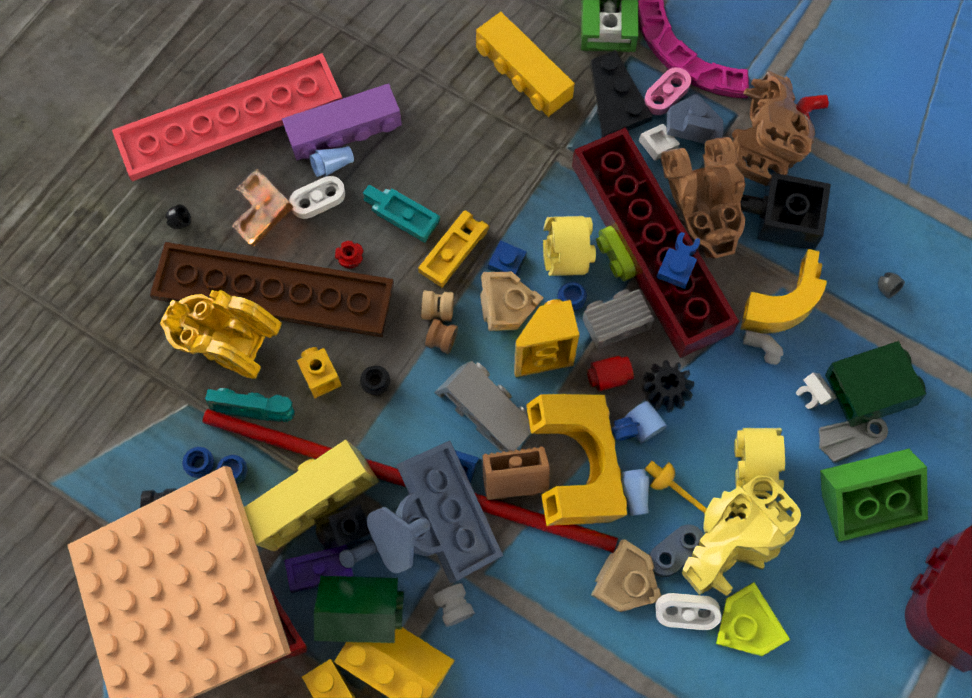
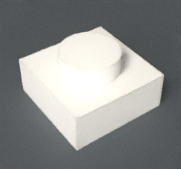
M664 124L642 133L638 140L654 161L661 158L662 152L678 149L680 145L674 136L666 135L667 127Z

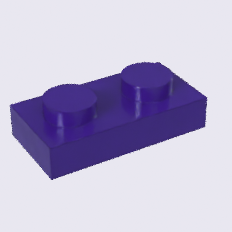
M343 545L284 560L290 592L295 593L319 587L320 576L354 577L353 568H345L339 560L341 551L349 550L348 546Z

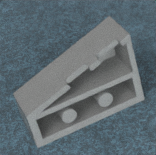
M470 361L460 366L434 393L440 398L446 395L457 406L455 411L461 417L465 414L477 426L476 430L499 451L508 452L511 450L514 452L531 434L527 410L521 406L518 408L510 400L512 398L511 394L502 385L498 384L496 386L488 378L490 376L488 370L477 362L475 364L473 361Z

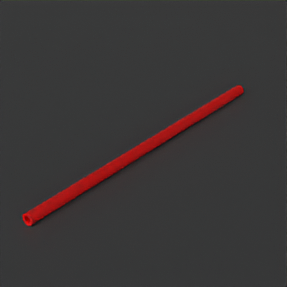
M210 409L205 411L202 420L204 424L314 459L319 458L332 449L328 446ZM366 459L378 479L406 487L398 468ZM475 493L485 513L614 553L618 540L617 537L576 524L547 526L544 514L496 499L487 500L486 496Z

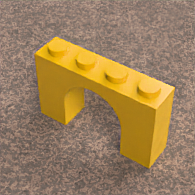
M540 394L527 403L526 407L531 434H564L572 437L583 447L590 464V475L585 485L556 486L541 494L546 525L611 523L628 515L626 508L627 500L623 493L621 469L617 462L615 439L612 435L609 420L610 412L606 404L605 395Z

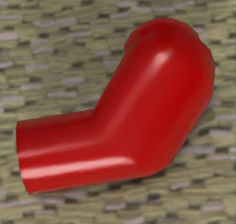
M825 94L803 97L796 104V109L810 119L809 112L812 110L828 108V96Z

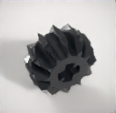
M668 360L663 362L662 367L655 363L651 367L652 372L645 373L643 379L646 383L642 385V391L649 393L646 396V401H656V410L665 405L667 412L670 413L673 411L674 405L682 409L685 406L684 400H691L693 394L689 390L693 389L694 381L687 380L690 376V370L679 371L681 367L680 362L676 363L674 368L670 367ZM666 383H670L672 385L670 390L664 388Z

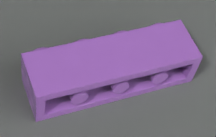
M389 83L282 118L296 161L309 159L310 155L315 154L316 150L341 148L345 144L366 140L371 135L380 132L393 131L396 127L402 125L400 110Z

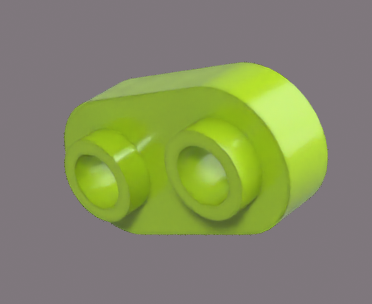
M608 226L599 230V237L596 238V243L602 254L606 253L610 259L609 265L613 275L616 278L620 277L623 281L635 277V265L612 226Z

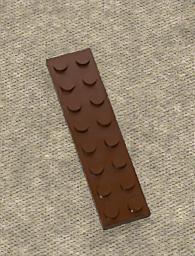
M165 242L150 296L153 300L165 302L175 300L178 302L187 296L203 294L211 298L209 295L212 290H222L230 296L245 298L257 303L280 321L383 338L394 279Z

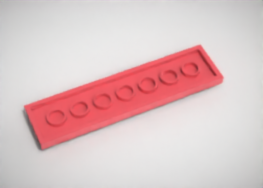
M323 53L113 129L112 132L131 181H135L283 126L282 118L343 98Z

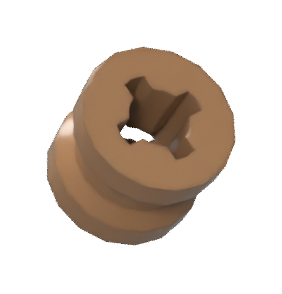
M434 319L426 337L425 347H437L443 353L449 354L457 336L458 326L453 324L446 326L443 325L441 320Z

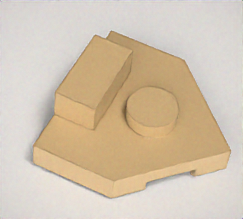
M512 271L483 272L481 275L483 290L480 298L484 322L488 323L489 331L518 330L544 297L535 290H530Z
M622 539L615 552L609 554L595 579L597 584L591 596L616 612H623L656 603L658 598L661 597V593L654 576L652 557L627 540Z

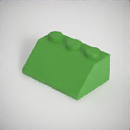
M910 449L820 470L822 498L836 539L839 542L928 520L927 466Z

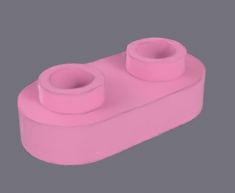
M678 67L667 70L645 94L644 101L650 112L654 115L667 113L670 107L675 105L688 92L691 84L690 74ZM672 84H678L680 87H674ZM655 101H659V102H661L662 104L659 105V104H655L654 102H655Z

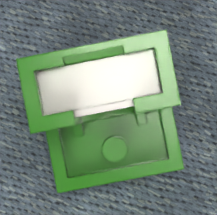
M581 0V51H636L638 40V0ZM600 7H604L603 12H600Z

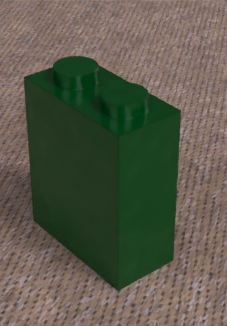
M899 341L832 362L825 374L851 428L869 422L872 419H878L917 406L927 394L923 379L917 376L912 367L910 354L907 350H903Z
M320 576L314 609V641L395 643L396 629L402 630L404 591H398V578Z

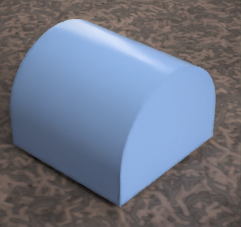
M649 401L638 405L624 417H631L632 422L640 423L637 426L639 435L636 438L641 445L667 427Z

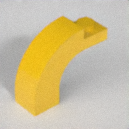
M808 249L801 260L797 287L793 292L784 296H768L751 292L745 303L740 329L764 334L778 333L795 327L807 318L823 295L827 283L826 280L819 279L822 271V263H818L820 251Z

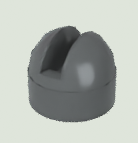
M892 272L885 273L878 280V288L887 298L896 295L905 284V281L899 275Z

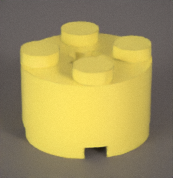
M547 217L544 231H549L547 240H543V257L545 269L549 271L548 275L569 276L585 275L588 273L589 263H594L596 259L595 246L590 245V235L593 231L591 217Z
M742 428V430H737L734 454L735 457H741V461H738V467L735 470L736 487H743L753 478L766 475L774 479L782 489L784 488V480H779V472L785 471L784 436L781 435L782 428ZM763 483L753 488V491H772L767 484Z

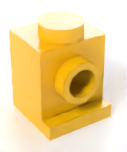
M317 347L309 348L301 353L302 358L296 360L314 399L342 386L325 348L320 350ZM322 364L319 370H312L313 368Z

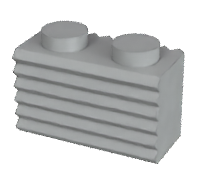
M629 289L622 290L614 295L613 300L605 303L602 300H598L586 307L587 310L584 311L583 322L597 350L651 329L654 318L639 289L630 292Z

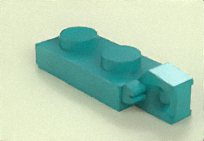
M368 185L363 192V200L372 206L371 209L377 216L424 243L440 222L438 214L392 188L391 190L385 189L381 192L375 187Z

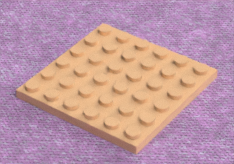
M223 466L68 544L109 698H194L291 653L231 467Z

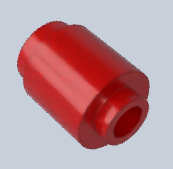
M620 355L591 362V369L587 370V377L590 386H596L600 392L626 385L629 380L634 379V373L628 356L621 358Z

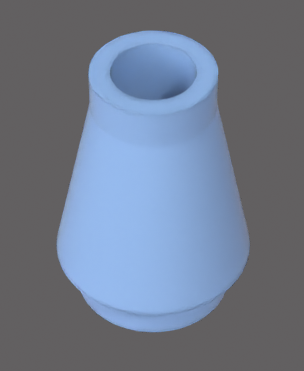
M349 146L316 150L315 154L310 155V163L317 177L322 175L326 177L347 164L354 162V156Z
M645 469L621 472L623 493L627 500L630 516L649 513V476H646Z

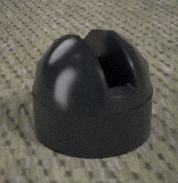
M178 204L170 208L166 213L165 218L168 219L166 223L173 229H182L191 223V215L184 205Z

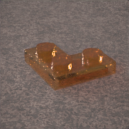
M258 169L237 187L238 191L252 206L232 224L234 229L252 247L294 208Z

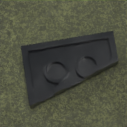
M616 50L592 59L590 69L597 102L601 138L623 128L629 131L651 122L653 115L646 106L644 99Z

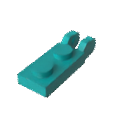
M219 388L218 390L208 389L205 397L210 410L226 415L277 422H288L295 416L291 399L285 396L282 397V395H274L268 399L259 393L251 392L244 395L235 393L231 389Z

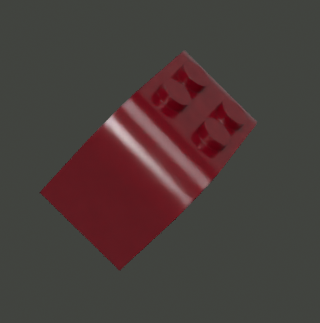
M972 526L948 538L939 548L934 547L925 560V563L929 566L924 574L920 573L910 587L913 594L905 609L906 626L914 640L961 672L972 670Z

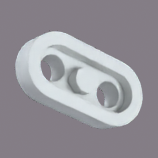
M326 176L297 189L289 199L293 214L298 218L308 219L339 205L345 198L344 184L335 176ZM329 192H336L334 196H327ZM305 203L310 204L308 208H301Z
M667 593L659 597L655 604L656 618L666 627L710 630L715 628L721 621L719 603L709 596Z

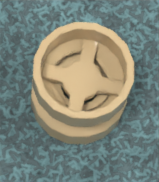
M424 290L421 311L422 320H432L435 317L440 318L442 321L452 322L454 293L444 292L441 295L435 294L434 291Z

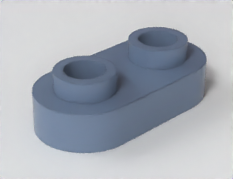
M683 525L655 546L649 554L652 557L654 574L665 578L672 576L681 569L688 557H692L695 547L699 546V540L704 536L702 531L694 525ZM685 535H690L694 538L693 545H687L684 542ZM660 555H668L670 557V564H662L659 559Z

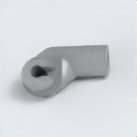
M749 330L745 331L744 345L762 348L766 352L764 356L766 363L773 365L780 363V357L783 356V348L770 335Z

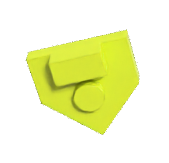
M755 582L726 598L716 644L764 656L790 640Z

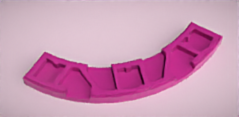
M638 0V23L643 37L651 51L668 69L678 67L686 70L690 74L691 85L702 90L732 98H748L747 95L743 94L744 90L749 88L747 69L730 68L714 62L710 64L697 57L698 54L687 47L681 40L679 41L672 32V27L666 16L664 0Z

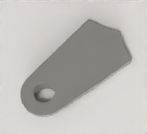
M878 418L852 428L848 421L820 427L819 449L833 463H837L882 442L888 435L887 424L883 419ZM871 424L879 427V434H875L870 430Z

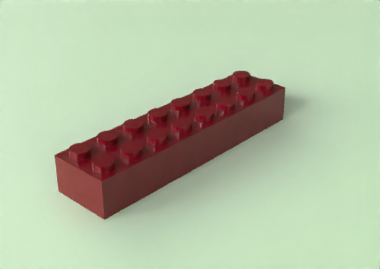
M623 128L575 149L572 167L605 226H612L628 251L635 265V279L679 357H685L732 335L739 320L698 250L691 256L697 258V261L685 289L657 278L668 249L676 250L675 243L681 232L685 233L683 243L686 246H691L694 243L627 129Z

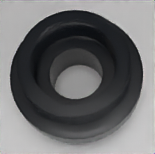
M376 365L366 368L360 377L362 389L370 395L383 394L388 390L391 382L388 371ZM375 377L381 379L378 385H372L370 381Z

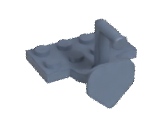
M449 440L396 465L409 495L400 502L396 514L386 507L369 513L367 526L372 539L350 550L341 551L339 560L345 568H352L356 562L379 552L385 566L393 573H400L413 566L414 553L423 556L437 554L449 582L453 583L500 558L503 554Z

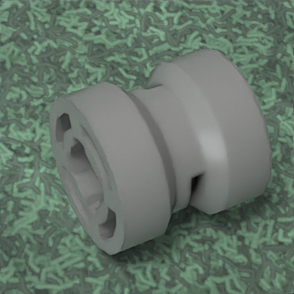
M462 583L443 589L433 596L436 605L443 608L442 619L446 627L458 624L475 614L472 605L467 603L466 599L464 600L466 591Z

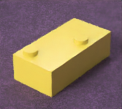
M344 440L316 460L312 458L299 465L296 473L246 505L244 509L256 545L274 552L314 526V519L335 512L377 484L379 480L361 451L347 440Z

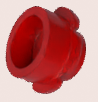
M344 241L335 250V258L339 260V264L348 269L357 267L363 259L362 246L358 243L354 244L353 241ZM348 252H351L352 255H351V256H347V253H348Z

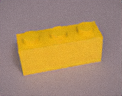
M554 299L539 306L516 340L515 378L574 366L579 331L571 300L562 302L561 299Z
M403 627L402 630L396 629L395 643L346 642L334 660V663L388 698H433L455 660Z

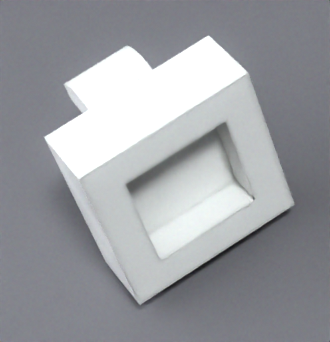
M812 373L803 379L807 386H802L796 391L798 396H802L806 392L812 394V401L805 405L807 409H813L819 403L821 405H828L837 398L820 373Z

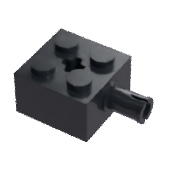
M772 173L765 188L763 198L742 195L740 201L741 211L756 214L760 218L757 239L815 250L824 235L831 184Z

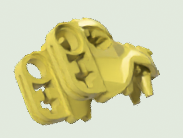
M766 475L753 478L742 488L737 486L731 492L724 491L721 498L714 497L708 505L703 523L705 535L699 540V546L695 547L692 557H688L683 567L682 575L699 595L709 591L711 588H715L728 596L732 592L733 587L722 574L735 565L736 561L747 563L763 570L765 567L764 563L776 558L781 551V547L793 537L795 528L801 518L799 507L774 479ZM758 484H767L772 490V495L766 491H753V488ZM779 496L782 500L777 503L776 498ZM791 510L793 512L791 517L786 513V511Z

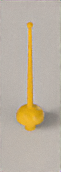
M650 461L645 471L654 477L649 485L651 488L663 490L669 486L705 514L707 508L673 481L675 478V468L670 462L661 468L654 461Z

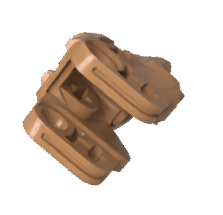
M768 71L763 79H753L751 85L755 88H746L743 92L744 95L752 98L750 107L752 127L747 130L735 129L732 132L733 144L738 163H735L745 178L767 186L771 177L767 168L774 170L778 174L787 175L788 168H792L796 162L804 160L811 152L815 136V128L812 121L796 109L790 78L787 76L785 78L771 71Z
M730 137L706 141L705 154L703 155L705 167L692 170L690 158L685 148L672 149L661 154L664 176L668 178L673 199L677 207L683 212L689 235L694 241L696 238L700 239L699 245L702 246L706 258H719L734 254L745 226V216L741 211L740 201L746 184L743 174L735 164L738 163L733 141Z

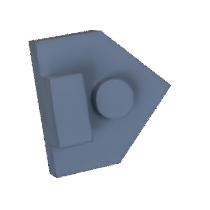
M696 93L670 107L667 112L666 135L705 144L708 140L723 137V119Z

